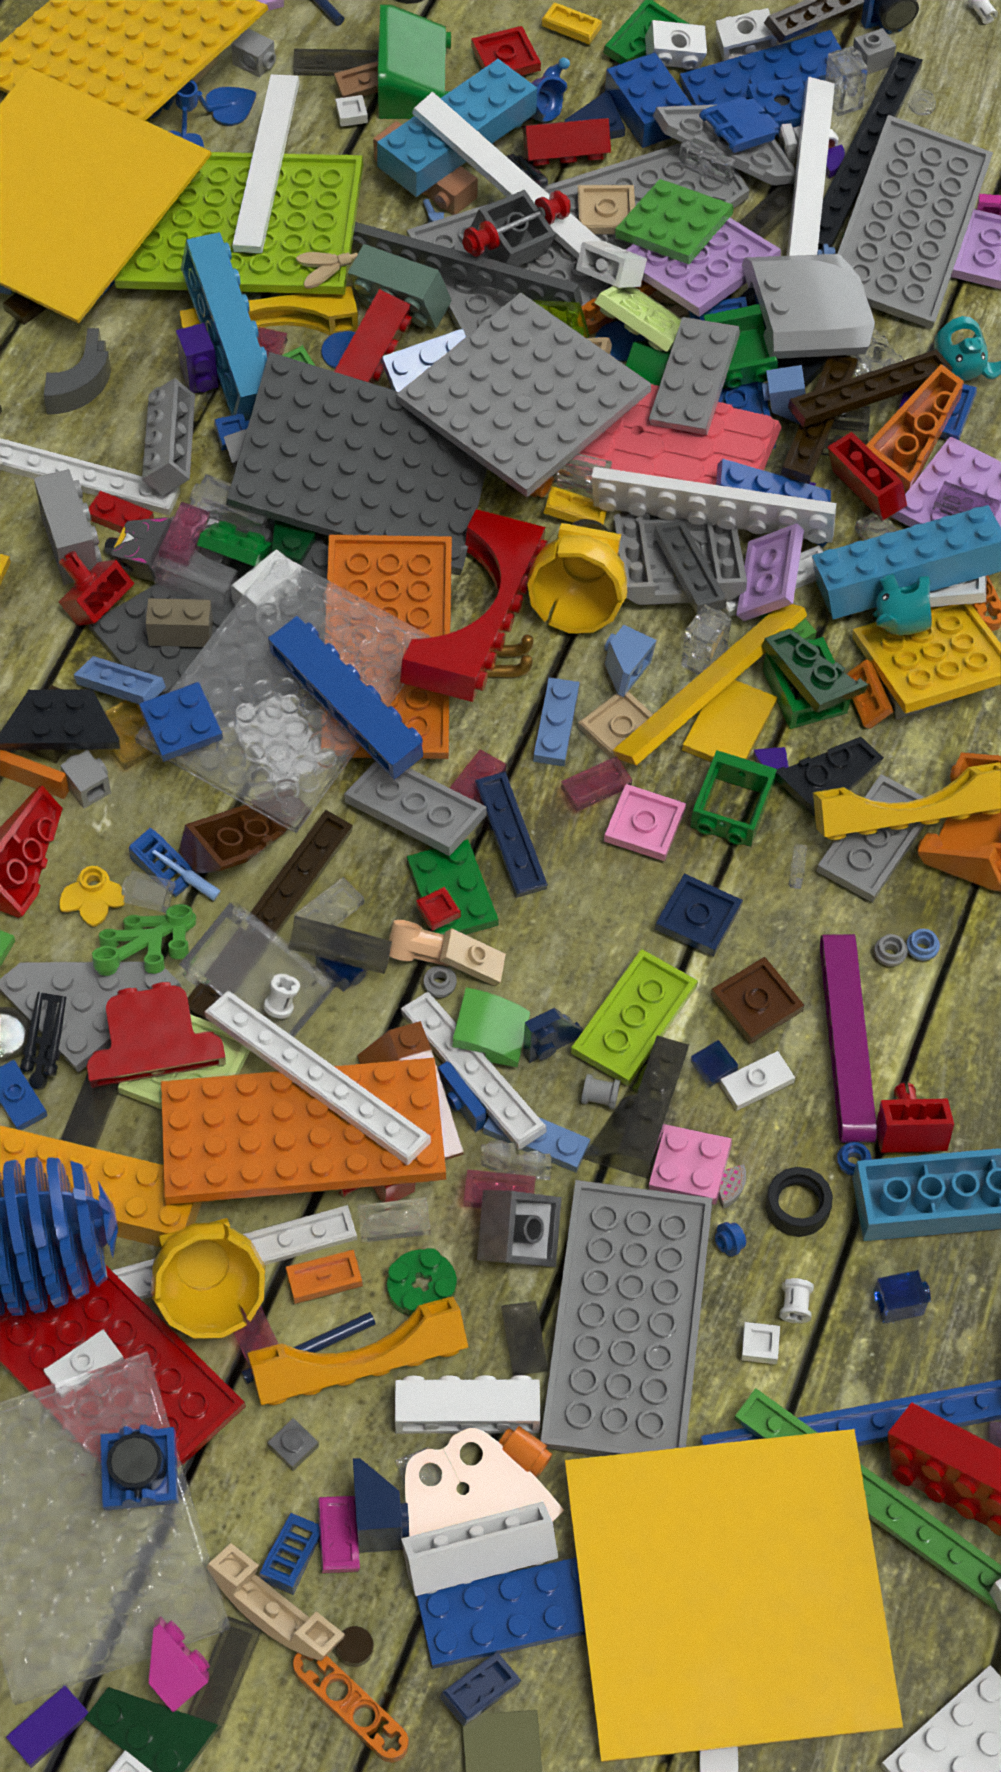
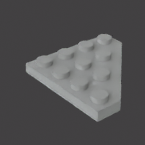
M715 105L656 107L653 117L666 135L771 185L795 183L796 170L775 139L733 153L729 149L728 142L722 136L718 137L714 133V129L708 121H703L699 117L703 109Z
M93 962L19 963L0 978L1 994L30 1023L37 992L67 997L59 1050L61 1051V1056L78 1073L87 1066L93 1052L111 1047L106 1004L111 997L117 995V991L125 988H137L138 991L149 990L151 985L160 982H170L171 986L181 987V985L166 968L156 974L146 972L144 962H120L116 973L109 976L98 974L97 970L93 967ZM48 1000L42 1001L40 1023L38 1032L41 1035L43 1032Z

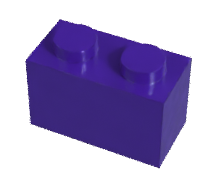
M201 323L176 330L180 369L188 389L195 394L217 388L218 377L215 348L205 324Z

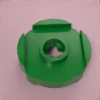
M434 1248L409 1251L401 1255L389 1267L387 1279L388 1297L394 1308L404 1315L405 1313L412 1315L419 1305L455 1296L457 1288L456 1272L449 1260ZM420 1277L431 1281L428 1283V1290L422 1291L420 1287L414 1288L412 1285Z

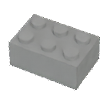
M67 469L34 478L40 514L64 585L74 583L66 570L59 564L61 559L66 560L64 556L69 552L75 551L89 571L98 562H102L98 547V535L95 526L91 527V516L87 503H83L82 500L83 492L79 480L73 481L71 472Z

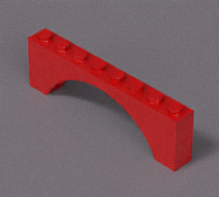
M478 509L475 510L467 526L465 545L468 546L467 552L475 557L491 575L498 595L491 607L470 625L441 636L412 639L402 658L400 683L470 702L474 701L478 690L483 691L486 686L487 670L493 671L497 658L496 651L501 652L506 638L505 632L510 633L512 629L514 613L520 612L523 602L522 594L527 595L529 592L527 582L530 570L540 551L548 545V540H544L546 527Z

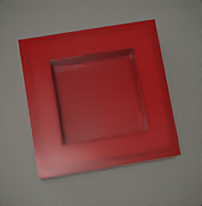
M445 887L416 900V907L431 931L461 917V911Z

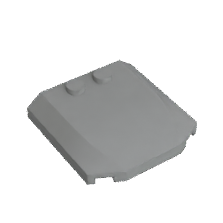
M840 254L744 258L742 268L748 288H754L766 325L763 337L770 357L776 356L778 359L866 354L875 321L860 276Z
M620 513L614 515V532L621 534L618 556L625 566L627 599L638 605L690 603L654 536L655 526L684 520L724 593L726 601H731L746 591L747 578L737 526L734 529L728 530L719 527L717 523L712 525V523L707 522V524L695 525L687 519L675 518L674 520H664L658 516L650 515V513H645L643 516L629 514L620 518Z

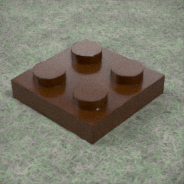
M766 957L761 958L711 990L713 999L750 1044L803 1012L805 1006Z

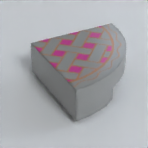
M744 1164L724 1170L718 1196L723 1209L735 1203L744 1189L746 1182Z

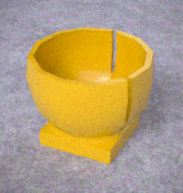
M561 523L558 538L543 547L528 575L527 586L531 606L544 622L548 620L549 612L554 602L555 606L550 615L548 625L567 633H594L614 621L627 597L625 566L618 556L621 534Z
M228 1218L209 1223H193L182 1230L159 1236L162 1248L154 1259L152 1266L151 1295L165 1321L170 1326L194 1339L224 1338L247 1325L246 1319L251 1322L264 1300L265 1264L252 1241L231 1228ZM241 1307L243 1308L244 1312L246 1313V1319H245V1317H244V1315H243V1313H242V1311H241Z

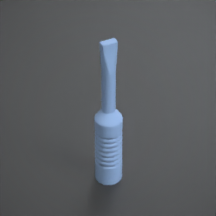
M156 850L152 852L163 863L181 874L185 882L211 900H216L221 892L220 889L192 870L183 869Z

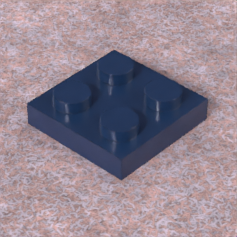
M684 873L657 920L655 930L714 957L740 911L743 900Z

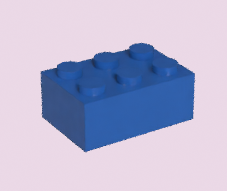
M652 53L606 69L605 92H610L619 115L641 147L644 148L672 138L663 132L653 117L656 107L692 106V104L657 54Z

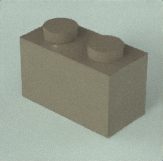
M148 598L146 630L149 646L211 647L213 630L211 600Z

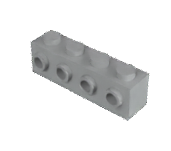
M176 378L152 390L148 397L142 480L163 496L190 480L195 394Z

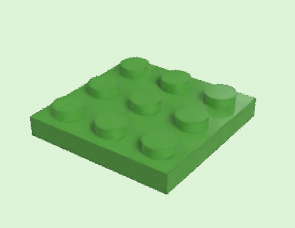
M659 179L615 228V236L620 240L690 264L732 216L733 204Z

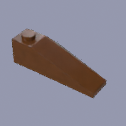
M292 790L185 824L179 853L196 873L219 872L246 863L307 816L309 809Z

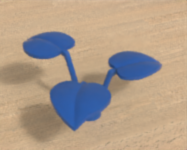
M190 80L149 118L159 116L162 109L169 110L175 101L177 107L182 110L181 133L174 130L168 132L204 148L200 135L187 133V113L197 106L198 100L207 112H213L215 121L223 125L233 126L242 123L248 117L256 99V92L239 87H219L211 90L206 95L205 101L202 97V92L198 91L197 84Z

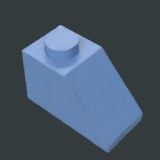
M802 365L766 370L768 383H762L764 401L770 400L773 413L800 424L788 409V404L791 398L806 394Z
M623 625L616 635L612 633L604 647V650L607 651L605 666L618 695L622 697L627 694L650 665L657 641L626 625Z

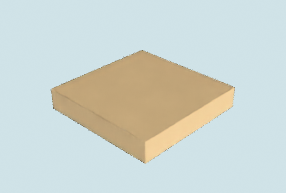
M578 185L579 221L593 234H615V228L635 207L634 185Z
M627 692L624 697L616 693L579 721L578 729L619 767H623L627 762L616 759L612 750L649 719L653 713L631 693Z

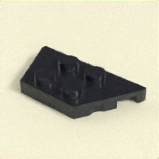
M92 689L28 690L0 732V750L120 749L119 737Z

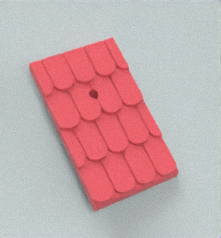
M651 384V392L563 466L592 475L594 467L716 485L717 464L722 458L764 471L782 427L778 420H774L768 415L736 409L730 404L721 402L717 404L708 435L654 426L650 424L649 417L660 386Z

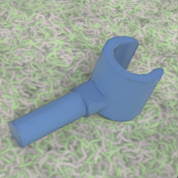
M429 199L423 201L428 215V223L444 218V212H435Z

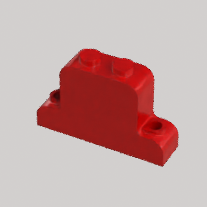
M160 982L151 985L149 990L138 991L137 988L121 989L117 991V995L108 1000L106 1014L111 1047L93 1052V1055L88 1060L87 1070L91 1088L225 1065L226 1057L223 1042L214 1032L195 1033L193 1031L188 998L184 989L175 985L171 986L170 982Z

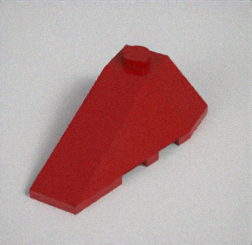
M43 785L38 786L0 827V911L18 918L25 914L38 896L41 886L38 884L41 870L46 868L48 862L45 856L49 842L54 840L63 809Z

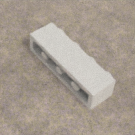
M488 1375L478 1376L475 1380H460L457 1376H442L439 1380H424L421 1376H407L403 1380H396V1434L459 1433L468 1428H476L485 1433H505L508 1428L515 1431L518 1426H521L529 1433H539L540 1380H532L531 1377L525 1375L513 1376L510 1380H496L495 1377Z
M544 1502L401 1539L407 1573L415 1596L426 1593L432 1594L444 1588L459 1584H469L474 1580L508 1573L512 1570L531 1565H541L546 1561L558 1558L553 1522Z

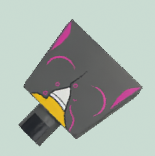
M169 517L128 521L125 523L118 538L109 537L106 540L105 552L113 560H117L128 575L161 583L183 536Z

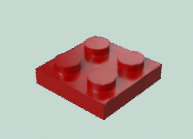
M522 26L471 38V47L482 69L499 59L521 76L541 71V61Z

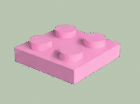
M626 784L605 832L604 842L665 861L684 815L686 803Z
M665 1125L649 1182V1190L713 1198L712 1204L716 1205L732 1146V1138Z

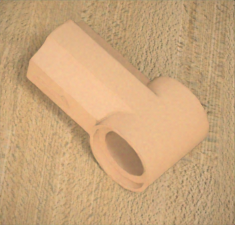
M393 921L386 948L388 956L403 961H413L415 958L449 966L440 961L445 935L423 930L420 925L410 921Z

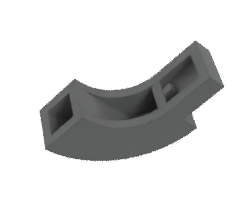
M87 328L85 352L77 365L62 372H46L44 401L47 414H61L79 409L94 400L105 388L110 377L111 367L109 353L106 351V341L101 340L99 328Z

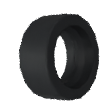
M793 1167L783 1170L774 1177L768 1188L765 1209L769 1220L776 1229L790 1236H808L823 1228L828 1220L832 1208L833 1194L829 1183L821 1174L810 1168ZM796 1185L813 1191L819 1199V1208L815 1215L807 1218H796L785 1213L779 1205V1195L782 1190Z

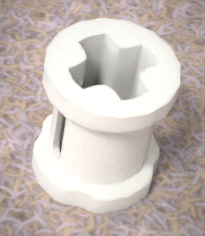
M277 974L271 980V993L265 999L263 1007L270 1016L284 1019L293 1012L294 1006L292 1001L299 992L300 983L296 978L287 974Z
M798 1278L786 1279L782 1283L785 1298L784 1307L780 1310V1318L790 1323L809 1322L812 1314L808 1310L809 1296L814 1290L813 1283Z

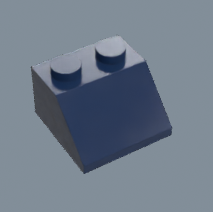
M353 1458L359 1553L403 1550L402 1537H410L408 1503H400V1491L361 1458Z

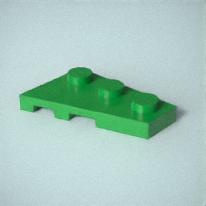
M645 0L606 43L603 53L620 64L646 56L645 35L652 20L689 23L653 0Z

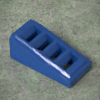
M149 828L129 846L130 859L174 897H177L190 885L184 881L182 875L172 882L170 879L178 872L170 867L163 873L161 870L167 865L160 859L155 863L152 862L156 858L152 852L156 850L183 869L195 872L165 839L152 828Z
M290 1513L261 1568L259 1577L268 1585L294 1595L320 1540L319 1524ZM294 1526L311 1532L312 1535L308 1539L292 1532ZM288 1539L304 1545V1550L301 1551L287 1545ZM282 1551L299 1558L297 1563L281 1557ZM276 1564H279L293 1571L288 1575L274 1568Z

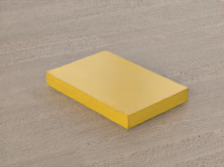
M734 680L702 708L683 743L682 751L712 762L716 750L748 759L777 703L778 697Z

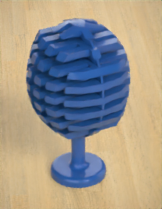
M38 1157L25 1160V1175H23L20 1163L18 1164V1160L5 1162L3 1166V1180L0 1173L1 1316L5 1314V1302H7V1308L12 1313V1316L25 1315L28 1300L29 1307L35 1314L45 1312L48 1308V1295H50L53 1306L55 1305V1308L67 1305L69 1300L68 1282L77 1300L89 1293L86 1260L97 1287L108 1279L104 1246L107 1243L108 1246L110 1245L113 1258L118 1233L116 1211L99 1181V1201L94 1199L88 1176L82 1164L71 1161L74 1183L73 1192H71L68 1175H66L65 1167L59 1158L48 1157L46 1164L47 1176Z

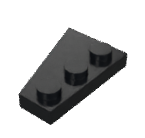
M858 737L830 748L821 755L813 758L807 757L799 760L798 764L777 769L775 780L815 817L813 792L842 787L851 790L880 765L884 757L865 739Z

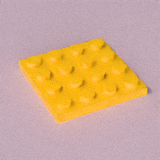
M971 604L931 607V628L911 635H892L885 631L884 628L876 626V622L853 629L852 639L866 659L873 663L878 676L905 714L1001 685V643Z

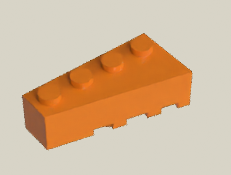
M942 364L866 444L903 481L905 494L921 474L961 398L964 381Z

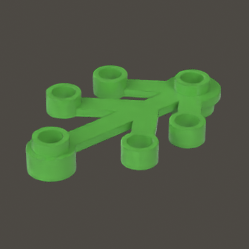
M177 904L169 907L166 910V915H130L125 917L123 920L124 930L104 929L99 933L100 947L92 952L94 969L100 975H112L116 973L122 960L148 946V953L144 957L145 971L151 974L162 972L165 968L164 956L161 954L162 937L173 932V940L168 944L169 956L173 959L186 958L189 955L186 932L196 925L195 913L192 912L190 906ZM144 927H155L153 929H144ZM119 941H130L122 947L116 948L120 944Z

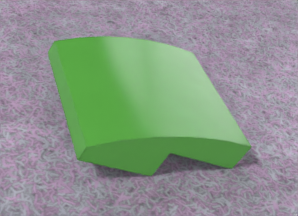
M466 987L453 1036L452 1047L485 1053V1057L491 1063L518 1067L524 1043V1025L529 1020L530 1011L500 996Z

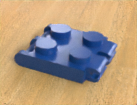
M740 97L703 109L699 114L703 121H708L711 124L714 133L718 137L722 136L728 142L729 149L733 153L773 141L776 134L779 133L777 128L780 129V126L769 114H762L766 111L753 98L747 100L745 97Z

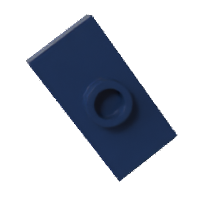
M496 1652L445 1689L439 1698L464 1727L518 1687L521 1679L501 1655Z

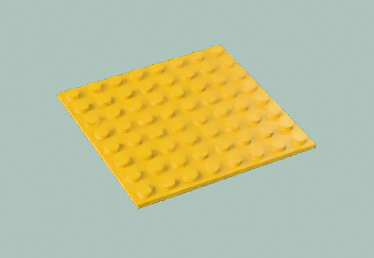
M49 0L0 43V90L9 93L26 71L32 68L146 121L269 9L266 4L256 0Z
M29 68L0 103V285L79 324L212 155L211 151Z
M855 1429L565 1460L601 1762L903 1728Z

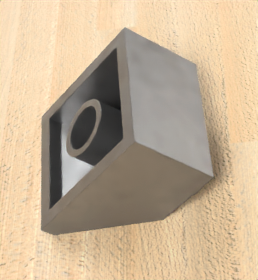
M483 1190L477 1260L556 1267L562 1197L517 1191Z

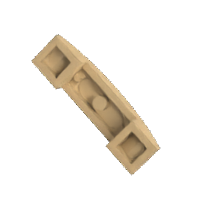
M232 1543L208 1563L207 1570L235 1607L259 1629L289 1649L322 1661L344 1638L345 1634L317 1611L309 1618L258 1577L256 1572L259 1565Z

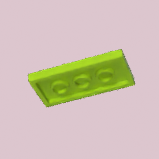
M641 949L573 1044L571 1054L629 1086L696 989L698 980Z

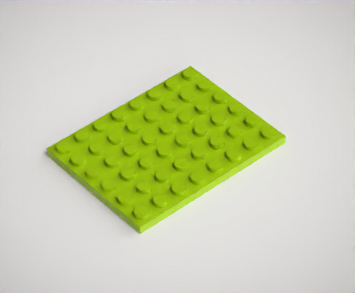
M211 152L210 158L114 280L116 288L188 290L181 270L186 239L220 232L223 242H227L230 246L232 256L230 262L232 268H236L239 272L241 282L239 288L241 292L345 295L349 264L340 266L337 272L319 286L307 289L304 287V281L318 267L302 266L297 262L296 257L306 252L329 253L337 256L347 252L351 254L364 165L363 155L284 154L263 252L245 253L234 252L232 244L253 153Z

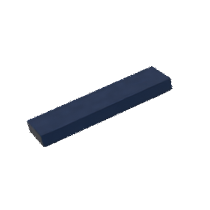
M506 772L475 780V788L481 804L486 806V817L516 898L547 889L548 884Z

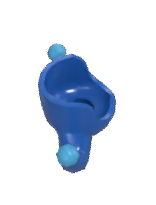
M562 57L557 64L547 68L542 78L535 79L532 82L537 87L536 113L515 128L521 127L523 123L532 118L537 121L548 122L560 115L563 95L567 90V83L560 78V74L563 69L566 70L570 66L568 58Z

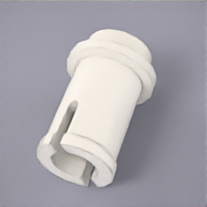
M968 0V6L974 8L984 24L994 20L991 14L997 17L998 12L989 0Z

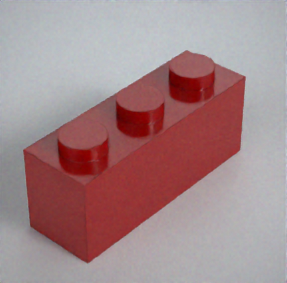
M609 118L522 126L525 159L532 160L533 166L549 164L550 158H560V163L576 162L577 156L587 155L588 160L604 159V153H611Z
M853 432L827 447L832 471L882 521L907 506L903 481Z

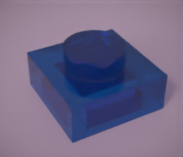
M719 1040L691 1056L692 1065L710 1087L720 1082L721 1078L738 1070V1063Z

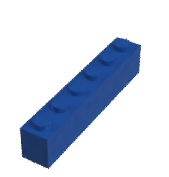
M298 616L294 617L268 638L271 654L395 780L423 757V739L413 727L408 729L402 723V718L398 711L392 706L387 707L381 701L378 691L372 685L366 686L360 680L361 677L358 671L351 664L345 665L339 659L340 655L335 647L330 643L325 644L319 638L318 631L311 623L307 622L305 624Z

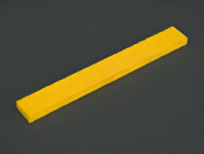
M791 604L769 613L612 750L616 759L638 765L765 654L766 651L762 644L766 637L789 628L792 630L805 619L807 613L804 607Z

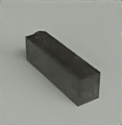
M656 1036L649 1060L583 1156L584 1160L646 1179L649 1178L664 1127L667 1124L685 1069L689 1044Z

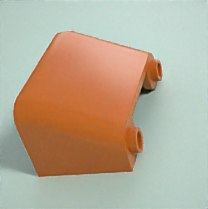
M961 752L956 765H953L951 769V782L956 780L968 767L1001 763V756ZM1001 812L997 814L971 813V816L966 819L947 817L939 836L934 833H927L919 841L918 856L925 865L987 889L1001 891Z

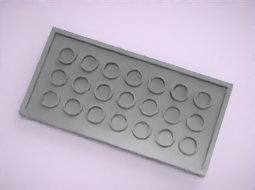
M890 115L887 116L837 253L860 276L870 307L927 328H933L993 152Z
M575 1180L541 1442L546 1444L548 1449L608 1456L686 1447L713 1198Z

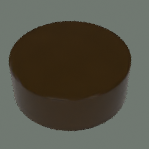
M359 1626L344 1629L342 1632L345 1636L336 1646L339 1659L351 1667H359L366 1664L371 1659L374 1651L371 1634Z

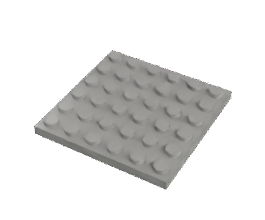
M520 292L398 392L396 397L400 405L517 491L528 497L651 392V383Z

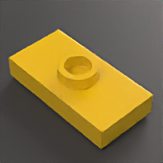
M554 2L542 18V26L590 45L602 28V20Z
M551 486L543 513L587 528L601 530L607 511L595 507L594 501L591 498Z

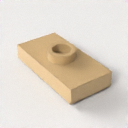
M451 928L445 932L440 961L495 986L501 983L506 954Z

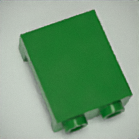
M757 304L704 315V321L739 326L740 335L722 389L737 388L741 385L757 381H768L766 370L777 369L778 361L776 356H769L763 337L765 332L764 319L760 305Z

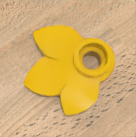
M88 866L78 875L77 882L64 888L59 906L61 912L79 910L84 922L95 927L106 919L109 907L119 908L124 906L125 893L119 884L110 881L105 870L98 866ZM92 881L99 882L96 885H88Z

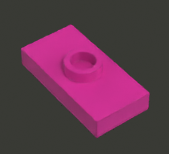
M355 1496L319 1497L318 1516L322 1573L358 1572L360 1560Z

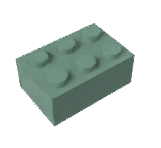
M363 244L348 271L353 287L356 289L364 306L369 308L378 290L381 289L410 304L409 316L412 317V322L419 327L429 326L437 329L452 301L439 270Z

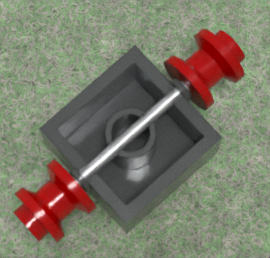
M524 189L484 206L478 210L470 228L464 231L462 238L463 247L474 257L482 255L485 250L491 260L513 266L529 262L547 253L556 236L550 225L554 223L555 216L561 220L569 216L570 200L561 191L556 190L550 193L549 200L545 197H540L534 203Z

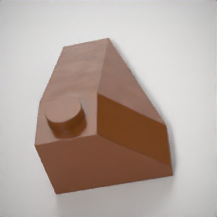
M419 1021L387 1031L359 1053L357 1058L359 1064L434 1058L423 1025ZM435 1063L445 1160L463 1155V1149Z

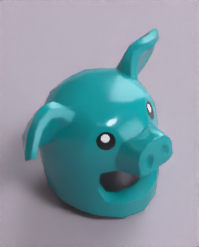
M961 316L952 319L935 336L934 350L937 349L953 368L952 373L964 382L970 381L981 374L987 379H995L1001 375V361L988 362V350L979 324L971 317ZM970 329L975 332L972 338H965L958 344H952L951 336L955 331Z
M893 573L880 579L883 590L877 596V610L873 612V616L877 618L876 626L884 628L885 631L892 635L899 636L924 632L931 628L932 616L929 590L931 583L929 576L919 577L914 584L907 587H899Z

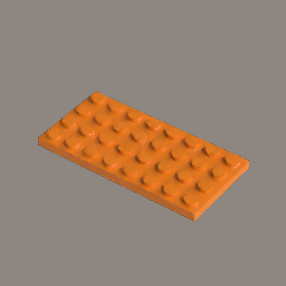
M329 535L325 644H332L340 655L339 659L345 665L351 664L358 671L361 677L360 680L366 686L372 685L378 691L381 701L387 707L392 706L398 711L402 718V723L408 729L413 727L423 739V757L421 759H449V696L400 683L402 658L412 639L430 638L450 633L452 536ZM323 707L321 757L372 758Z
M435 1058L334 1066L431 1136V1143L409 1165H406L279 1071L161 1081L166 1205L446 1180Z

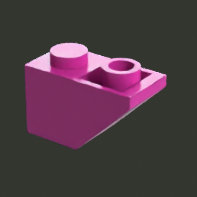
M160 1616L155 1620L153 1628L148 1683L171 1711L174 1712L208 1683L209 1672L207 1669L210 1665L197 1649L191 1652L182 1640L185 1639V1635L175 1622L171 1620L166 1623Z

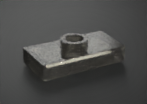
M536 1301L502 1305L501 1313L512 1376L548 1371Z

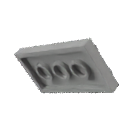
M682 317L649 417L651 425L708 435L740 335L739 326Z
M376 761L344 793L346 803L449 856L487 815L486 806L410 768L394 780Z
M880 774L865 798L873 801L887 803L910 802L925 798ZM920 822L909 823V827L898 830L890 829L889 827L879 828L878 832L868 835H862L858 832L848 833L845 838L834 841L818 864L816 872L873 903L925 824Z

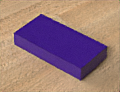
M64 1685L8 1734L6 1739L29 1767L32 1768L86 1720L85 1717L89 1712L67 1686Z

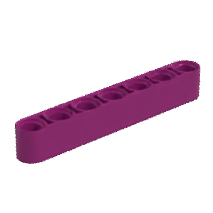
M823 934L820 936V959L840 1143H875L877 1134L856 936L855 934Z

